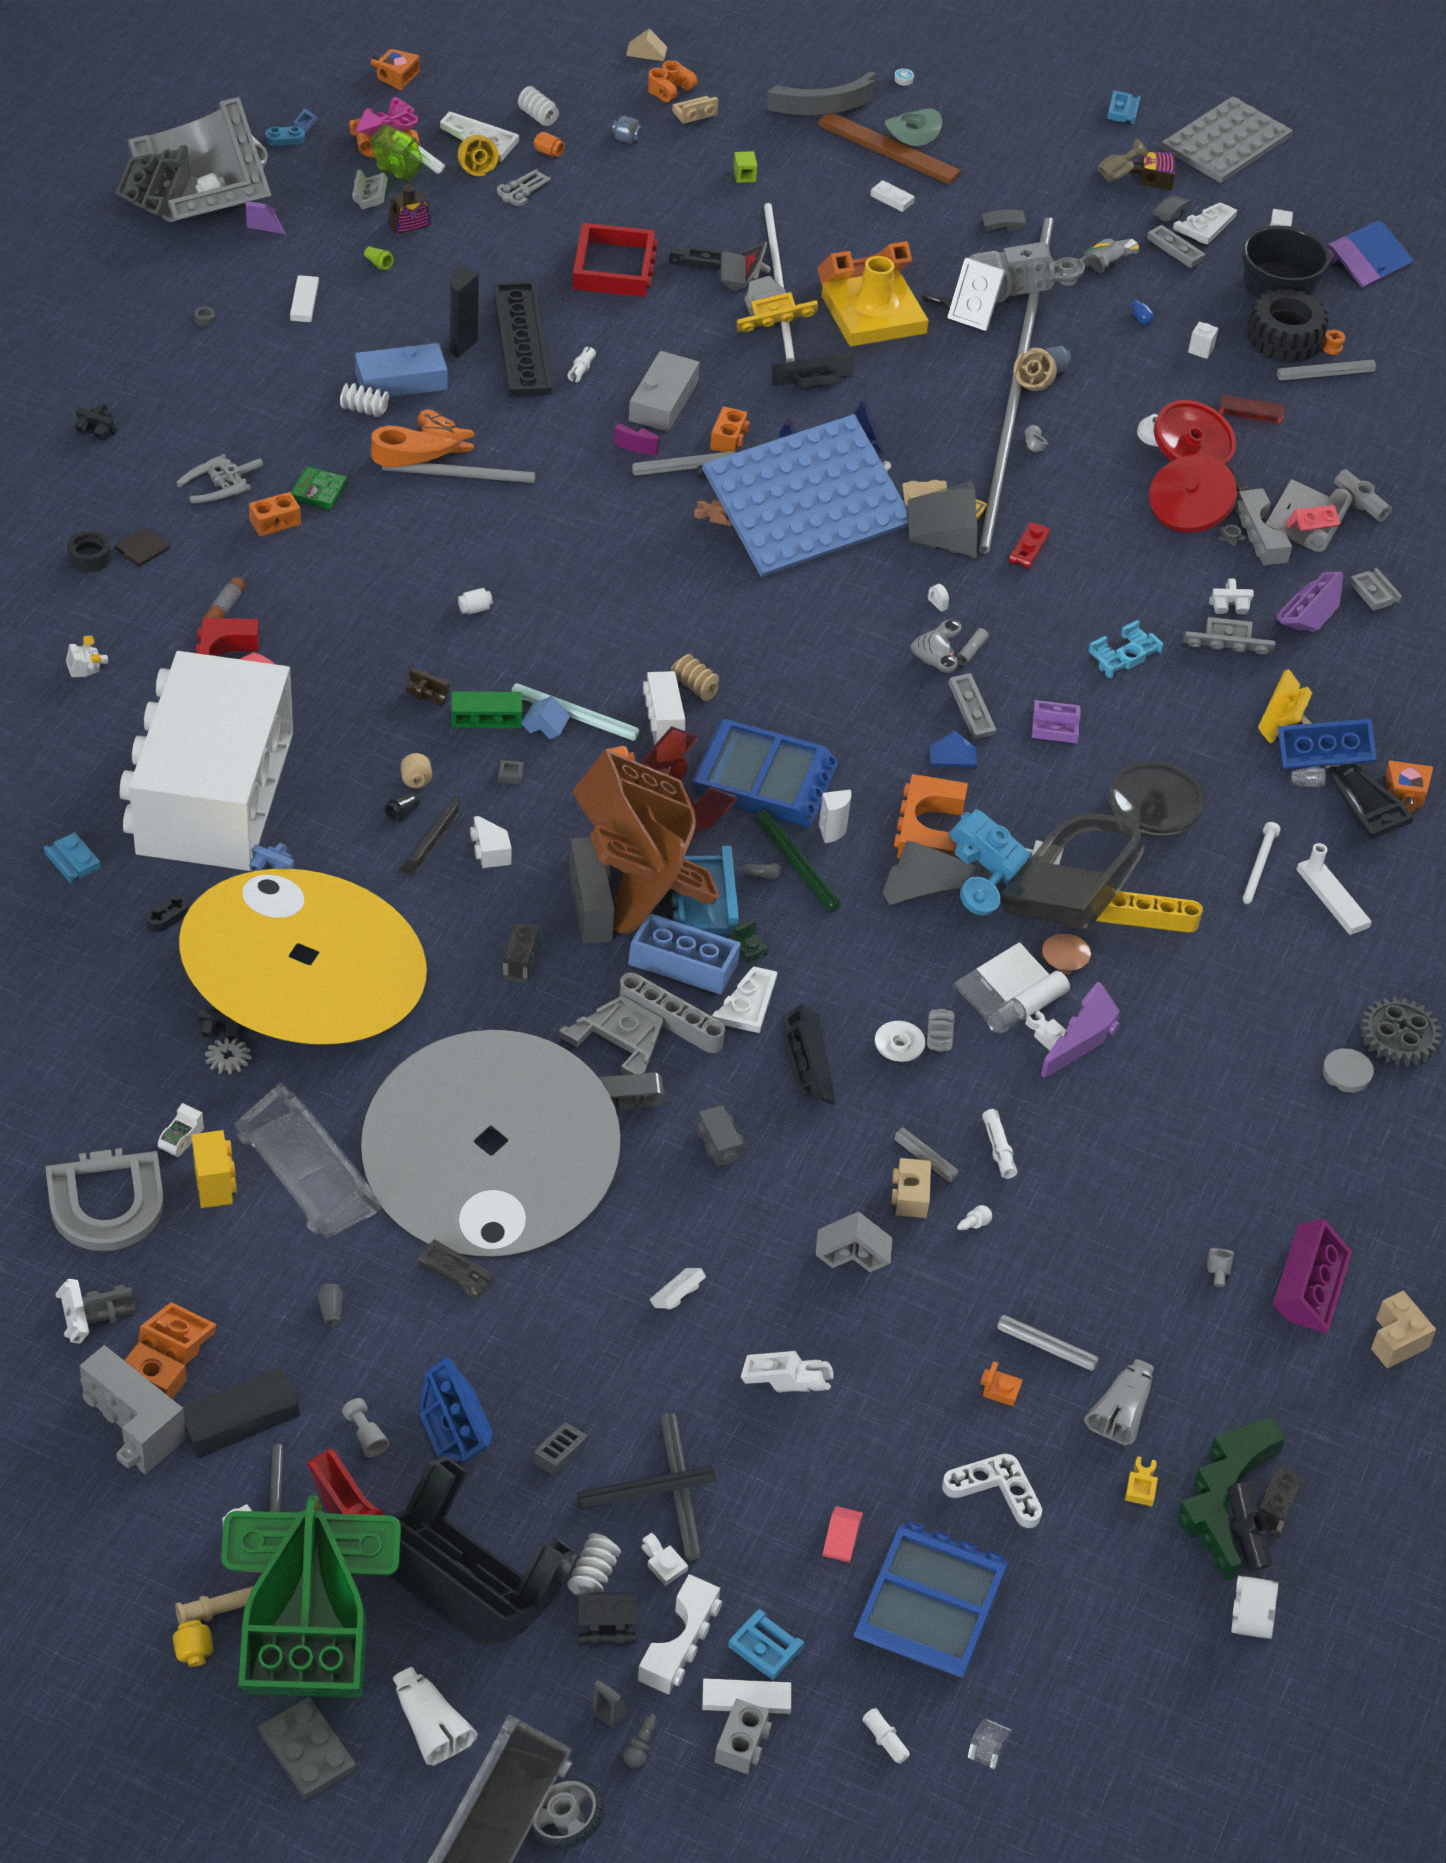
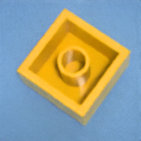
M223 1130L191 1134L194 1168L201 1208L233 1204L232 1193H237L230 1140H225Z

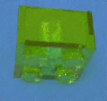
M384 123L370 139L376 164L381 170L389 171L398 178L410 181L423 166L415 137Z

